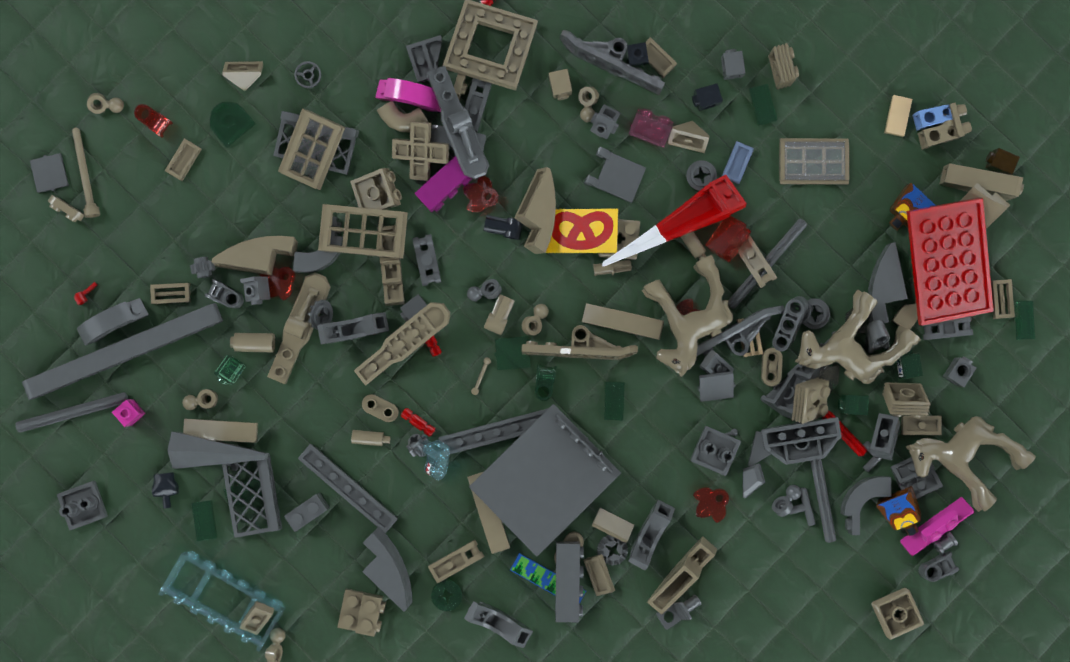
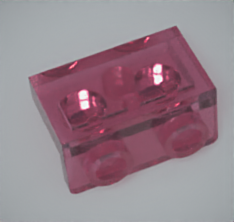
M638 109L629 135L664 148L673 122L666 116L660 115L658 117L653 115V112L648 109Z

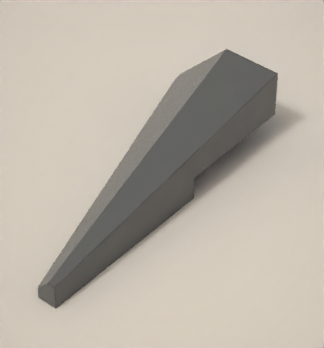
M829 339L824 344L821 342L819 346H824ZM798 363L787 373V377L780 384L773 386L774 389L769 394L763 395L760 398L761 401L782 416L792 419L795 385L817 377L821 379L827 366L813 369Z
M173 431L171 432L167 450L172 468L174 469L267 460L269 454L218 440Z

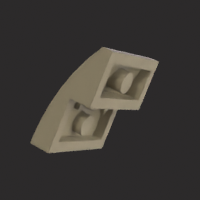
M978 183L960 200L983 198L986 228L1010 206L996 192L993 195L989 194Z

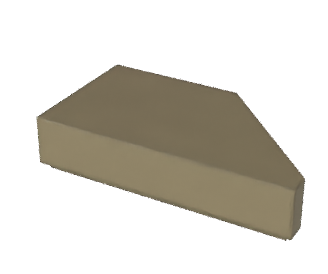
M916 304L903 305L891 321L897 326L911 329L918 320Z

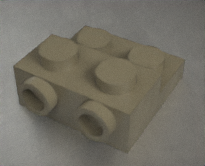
M381 168L350 181L358 207L389 210L401 205L402 195L395 188L396 176L394 172L390 171L389 168Z
M346 588L337 628L352 630L358 634L374 637L376 632H380L382 625L379 617L380 613H384L386 602H383L384 596Z

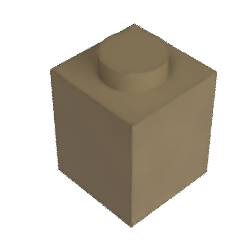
M563 69L548 74L553 99H568L569 95H572L568 70Z

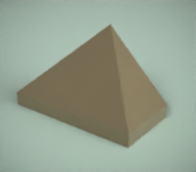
M263 61L225 62L222 74L243 91H246L261 76L264 64Z
M694 121L672 127L668 144L705 153L709 135Z

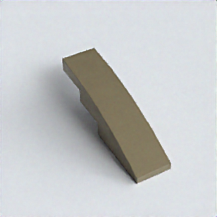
M395 225L384 226L383 232L395 233ZM382 235L381 250L393 251L394 236ZM380 257L385 306L405 304L401 258Z
M587 303L582 319L583 323L660 340L664 324L662 320Z
M184 419L183 433L211 440L256 443L258 423Z
M483 472L467 477L469 484L471 485ZM472 491L491 553L494 554L509 549L510 545L502 521Z

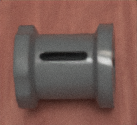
M947 531L937 541L932 542V545L940 555L945 554L944 551L953 545L957 546L958 542L952 533Z

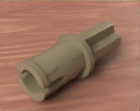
M617 261L607 266H602V263L593 264L594 276L614 275V273L631 271V261Z

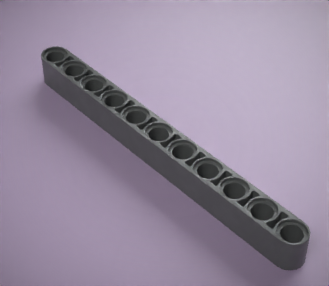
M216 303L207 305L24 380L22 382L29 400L39 398L223 322V318Z

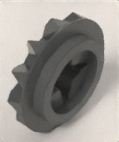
M704 160L692 163L686 174V180L690 187L696 191H700L707 184L717 179L715 167ZM700 170L703 174H709L704 177L703 184L700 178H694L699 174Z
M326 300L315 301L314 305L310 306L311 312L308 313L310 316L308 322L311 323L312 328L318 330L317 325L331 323L333 309Z
M809 299L807 301L811 306V312L814 306L815 311L822 314L816 316L815 322L813 316H810L803 324L811 329L822 328L829 321V307L820 299ZM807 309V311H806V314H805V316H804V319L806 318V316H807V314H808V309Z
M607 535L600 540L597 552L598 555H603L606 564L613 566L620 564L626 559L628 546L627 543ZM616 543H618L616 550L618 551L619 555L613 553L609 556L610 551L606 547V545L613 547L614 545H616Z

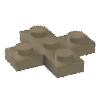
M412 121L410 122V140L392 139V158L410 160V179L428 181L430 180L431 162L443 164L449 162V143L431 142V122Z

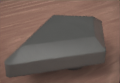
M761 464L743 469V498H747L765 483Z

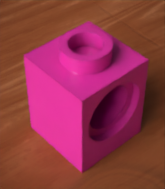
M134 399L125 400L112 412L124 427L132 426L146 414Z

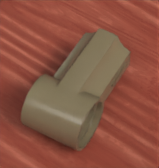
M499 295L484 328L502 335L515 301L506 296Z

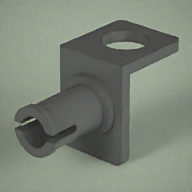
M692 595L685 602H674L662 615L659 612L656 615L664 629L668 630L681 620H691L692 617L689 612L700 606L701 601L696 595ZM667 611L673 614V620L670 623L664 620V614Z

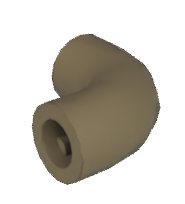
M390 101L377 110L381 119L390 128L398 132H410V122L412 121L428 122L420 107L407 114L400 112L395 103Z

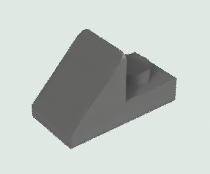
M713 350L709 352L700 364V368L708 374L732 372L734 370Z

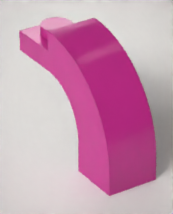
M394 78L379 81L375 98L411 104L426 111L441 112L431 87Z

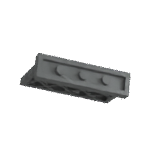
M282 111L280 117L281 124L273 156L284 157V154L279 153L280 147L285 142L289 144L291 136L287 137L284 132L285 125H293L295 129L300 115ZM310 119L306 129L311 130L315 136V131H317L320 123ZM323 125L319 137L324 134L331 136L333 129ZM349 127L345 128L341 140H351L350 147L343 152L338 145V150L341 154L333 158L331 163L333 167L330 166V171L348 175L359 130ZM302 138L303 145H301L298 150L302 149L303 147H306L309 152L310 148L308 144H310L313 141L309 140L308 142H306L305 139ZM321 146L322 149L314 154L312 153L311 158L317 160L315 156L325 151L326 147ZM296 156L294 159L295 162L303 164L305 162L299 156ZM341 156L346 161L344 170L337 168L333 162ZM309 161L308 165L318 167V165Z
M270 453L267 460H257L258 468L254 473L245 468L248 462H245L243 465L237 462L234 464L239 466L240 470L234 477L228 472L227 464H222L234 538L282 529ZM242 470L251 475L246 484L237 479ZM253 478H256L261 484L257 492L248 486ZM235 481L244 487L239 495H236L231 489ZM246 489L255 494L250 503L241 498ZM257 497L264 501L261 511L252 506ZM238 500L247 506L242 514L235 511L234 505ZM249 508L258 513L253 522L244 517ZM260 515L267 520L268 528L261 529L255 525ZM242 519L250 526L247 531L239 533L238 523Z

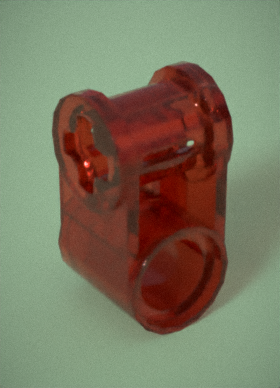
M145 104L138 105L134 110L135 118L161 138L164 137L163 133L168 126L173 124L172 121ZM144 110H148V111H149L148 117L145 118V119H142V117H141L142 112H143Z

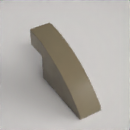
M548 167L537 169L514 217L531 229L524 247L534 254L546 253L554 228L555 188L552 173Z
M290 236L254 238L224 250L212 258V263L220 268L272 276L276 255L294 256L298 241L295 237Z
M702 536L666 576L647 603L662 615L699 579L702 568L715 556L717 548Z

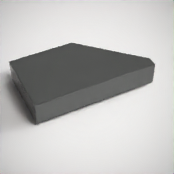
M755 432L748 466H753L771 455L764 449L761 432Z

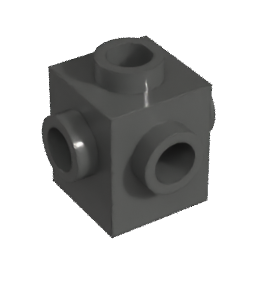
M604 104L599 113L595 112L590 121L593 123L590 131L599 137L608 139L611 133L615 134L619 126L616 122L621 113Z

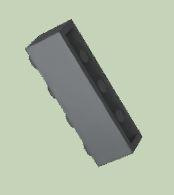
M556 541V622H579V617H583V605H579V597H583V586L580 585V578H583V566H580V558L584 557V547H580L579 541Z

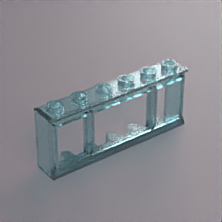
M193 551L181 553L162 586L159 595L167 594L173 597L174 603L187 605L191 608L190 612L193 614L201 613L208 617L207 621L214 624L216 622L225 627V632L229 634L234 632L241 636L240 640L242 642L248 643L250 641L257 645L256 650L260 652L286 608L282 606L283 603L278 599L268 598L265 596L266 593L260 589H252L249 587L248 582L233 578V574L229 571L217 569L213 562L201 560L199 555ZM186 560L206 571L191 597L172 586ZM211 574L252 597L239 623L197 601ZM256 601L273 607L277 611L263 638L240 629L242 620Z

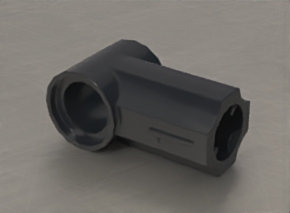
M487 215L483 231L503 235V237L520 240L523 224L515 218L505 219Z

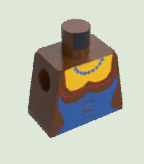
M909 183L903 188L890 208V212L895 217L889 222V225L897 231L903 224L908 228L906 211L936 205L915 185Z
M912 486L892 493L891 497L878 499L876 505L878 510L894 530L905 528L908 536L919 532L915 523L920 521L921 511Z

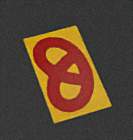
M555 209L554 228L546 253H617L618 209Z

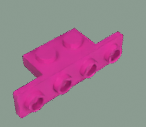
M960 497L918 527L919 532L911 536L907 535L900 542L908 553L914 556L932 542L937 541L947 531L954 529L957 524L973 514L974 510Z

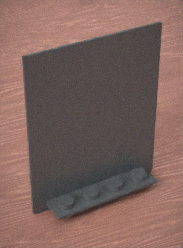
M553 404L469 488L535 556H538L621 472Z

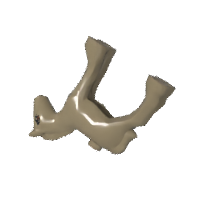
M712 255L699 260L693 266L698 274L706 278L710 287V299L705 310L694 311L685 316L682 315L660 279L647 284L642 290L646 298L656 301L662 306L667 315L671 332L678 344L676 349H660L657 352L656 359L675 370L676 373H679L680 377L695 364L698 339L709 334L715 337L723 333L721 329L726 327V325H730L733 320V315L729 310V300H722L724 289L720 281L719 270L715 265Z
M856 290L853 295V311L848 320L833 333L829 341L822 347L819 346L813 332L809 330L803 332L800 354L795 362L813 369L838 362L846 369L844 374L851 380L856 378L863 384H869L879 374L884 373L883 366L893 365L921 339L910 329L898 326L894 343L889 349L880 354L867 355L861 345L854 340V337L878 302L867 292Z
M978 416L972 417L965 424L960 422L954 428L956 434L948 443L936 439L923 438L917 440L912 445L906 446V449L910 450L909 453L912 456L917 476L923 478L927 476L932 461H939L947 471L962 480L970 489L972 506L977 512L981 510L987 511L997 501V498L968 466L980 445H995L1002 448L1009 454L1011 464L1015 470L1027 468L1035 460L1036 456L1032 452L1027 451L1023 445L1011 440L1004 433H993L995 426L986 423Z

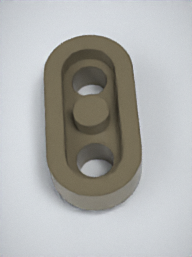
M51 195L48 199V202L51 203L49 207L57 212L62 210L67 213L65 217L76 223L77 220L82 221L84 218V213L54 195Z
M768 348L762 354L761 380L767 386H776L782 377V353L775 348ZM770 354L775 356L773 361H770L768 358ZM769 373L774 375L772 380H769L767 377Z
M367 395L362 400V408L365 412L385 422H392L399 415V410L395 404L377 395ZM370 400L375 403L373 408L368 406ZM387 409L392 411L391 416L385 414Z

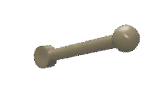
M489 357L484 358V365L477 383L471 390L473 395L479 393V385L487 366L491 363Z

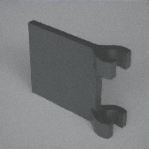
M598 148L596 156L606 159L598 179L588 175L584 184L632 203L646 167L611 153L605 148Z

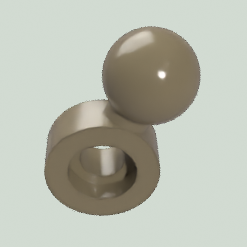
M591 86L582 88L578 95L580 103L584 105L580 112V117L585 122L591 121L595 114L592 105L596 104L599 99L598 91Z
M93 93L87 99L88 109L95 114L104 112L106 108H109L114 113H118L124 108L123 101L116 97L107 101L102 94ZM99 100L101 103L96 105L93 101Z
M545 304L536 305L533 311L534 316H528L523 320L522 330L525 334L537 335L542 329L540 319H544L549 313L548 307Z
M205 389L197 397L187 395L184 397L182 404L187 410H194L198 405L209 409L216 406L218 395L211 389ZM207 396H211L210 402H207Z
M275 628L270 633V639L273 643L265 652L267 662H280L283 650L280 643L285 639V632L281 628Z

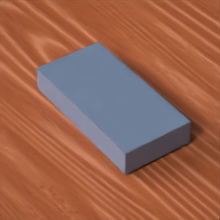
M736 141L722 176L727 175L730 181L740 184L754 148Z

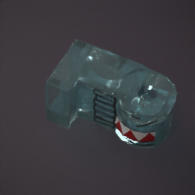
M439 440L424 445L423 452L427 454L424 471L436 480L442 479L447 472L449 446Z

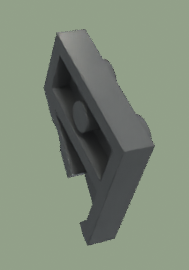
M441 35L406 46L418 84L428 81L426 73L438 68L442 45Z

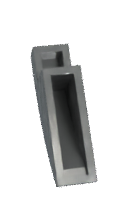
M895 242L885 246L871 275L868 294L876 299L878 304L868 317L869 323L875 320H882L884 323L889 322L885 303L908 299Z
M378 527L363 542L376 557L362 572L405 612L412 603L411 583L408 572L397 548L385 532Z

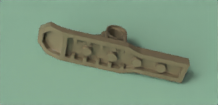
M316 272L305 276L302 288L285 323L283 341L267 377L283 384L287 383L300 350L308 343L314 330L311 327V323L308 322L310 318L308 313L311 312L310 306H313L315 301L326 300L331 286L327 277Z
M431 302L386 338L382 347L358 366L354 372L366 386L393 363L403 361L448 325L451 312L444 303Z
M582 325L576 326L573 329L571 346H557V343L553 342L538 345V342L527 341L526 344H522V355L619 360L630 357L638 352V346L636 345L624 348L615 346L607 342V340L592 334ZM578 331H583L586 337L579 340L575 334Z

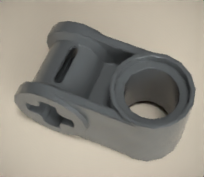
M212 280L213 284L209 292L205 293V297L233 309L242 307L244 304L242 294L218 280ZM236 295L237 301L231 305L230 297Z
M875 320L869 323L865 337V346L868 353H873L874 350L882 348L885 350L889 349L890 336L882 320Z
M944 552L945 554H939L935 558L922 563L918 570L919 575L925 580L935 582L958 572L959 567L955 565L951 557L952 552ZM932 567L933 574L928 577L927 570Z

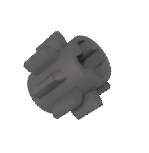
M208 257L194 259V264L190 265L191 274H197V278L212 276L211 272L216 270L215 265L212 261H209Z
M414 434L408 439L406 447L413 457L416 455L423 457L428 454L431 442L425 434L421 436Z

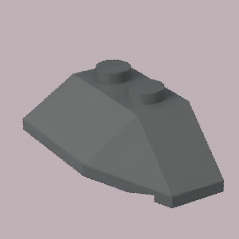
M838 417L815 419L804 424L796 422L778 425L761 430L764 449L785 465L824 459L842 437Z

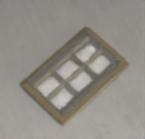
M303 108L278 172L312 188L321 190L346 127Z
M780 138V184L848 185L849 139Z

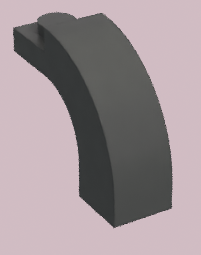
M333 217L332 227L342 228V222H339V218ZM331 230L330 245H343V237L338 236V233H341V231ZM318 250L312 253L295 252L293 271L297 273L319 272L333 264L341 253Z
M140 298L127 303L125 301L91 317L77 328V331L86 346L102 340L106 335L124 325L147 317L148 313Z
M385 312L317 325L321 344L343 342L389 331Z
M867 477L855 483L848 490L843 498L840 514L848 516V519H845V529L848 530L849 534L860 535V512L865 502L874 497H891V477Z
M657 500L636 537L628 562L646 571L661 535L671 522L675 508Z
M473 601L464 617L468 622L483 626L497 633L512 645L521 648L525 647L533 632L512 616L481 601L480 603Z

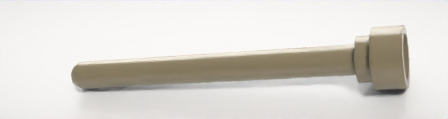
M75 127L72 129L86 201L83 211L85 218L100 216V210L93 200L80 129Z

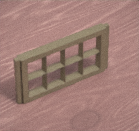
M323 204L318 251L403 259L408 212ZM333 212L346 213L344 228L332 227ZM350 214L362 215L361 229L349 228ZM367 216L379 217L378 231L366 230ZM384 217L396 218L395 233L383 232ZM331 230L344 232L342 246L330 245ZM348 232L361 233L359 247L347 246ZM365 234L378 235L376 249L364 248ZM382 235L394 236L393 251L381 250Z

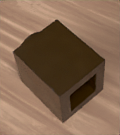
M997 148L990 151L985 161L987 165L985 168L993 172L1012 175L1020 157Z

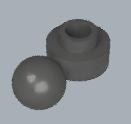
M489 279L482 284L481 288L477 286L470 287L467 291V297L471 301H478L483 295L487 299H495L500 295L502 288L497 280Z
M790 485L786 489V496H781L774 500L772 509L778 516H787L792 511L793 504L791 501L797 500L801 496L800 487Z

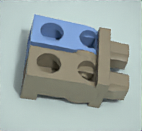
M952 103L914 113L913 119L916 130H922L917 133L921 149L957 140L971 132V123H961L960 116L967 114L966 105Z

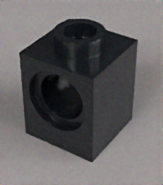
M646 42L627 45L630 66L635 67L649 64Z
M718 83L696 89L693 93L694 96H692L693 105L698 107V111L719 106L723 102Z

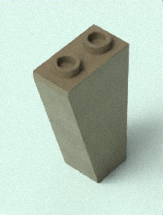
M950 163L943 167L939 185L969 192L978 183L989 194L993 195L996 192L1005 201L1019 197L1024 189V184H1022L1023 177Z

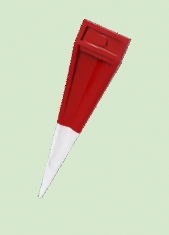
M724 175L707 184L657 225L602 263V266H607L729 218V215L745 208L747 203L728 176Z

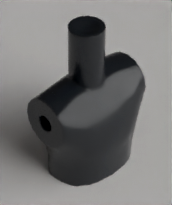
M174 472L153 475V497H162L163 509L171 508L170 496L179 493V486L175 481Z

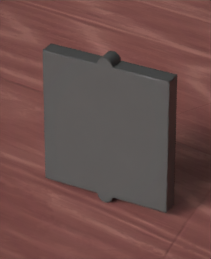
M61 153L50 156L44 155L42 158L30 160L37 193L50 190L55 191L58 188L69 186Z
M733 371L700 375L698 386L700 402L734 398L735 382Z

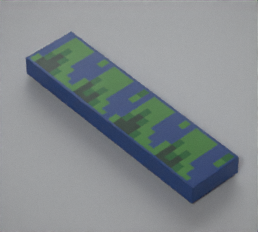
M519 553L510 571L556 596V573ZM583 589V597H584V595H585V593H586V590H585V589Z

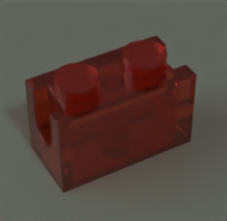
M729 215V218L721 222L705 246L716 256L730 262L737 255L742 244L747 241L751 231L746 228L745 223Z

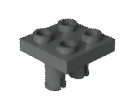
M705 425L690 461L726 476L741 441Z
M91 481L57 494L61 506L59 513L62 517H65L69 531L108 517L96 481Z

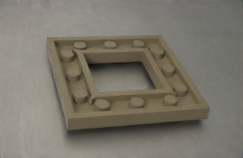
M465 0L443 66L449 71L516 91L538 20L472 0ZM478 24L513 34L504 65L468 55Z

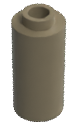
M234 333V336L230 338V347L234 349V352H274L275 334Z

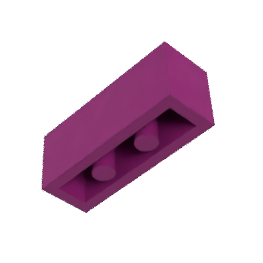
M455 156L414 194L431 213L434 210L437 212L444 206L443 202L448 197L450 199L459 192L457 189L462 184L466 186L472 178L463 174Z

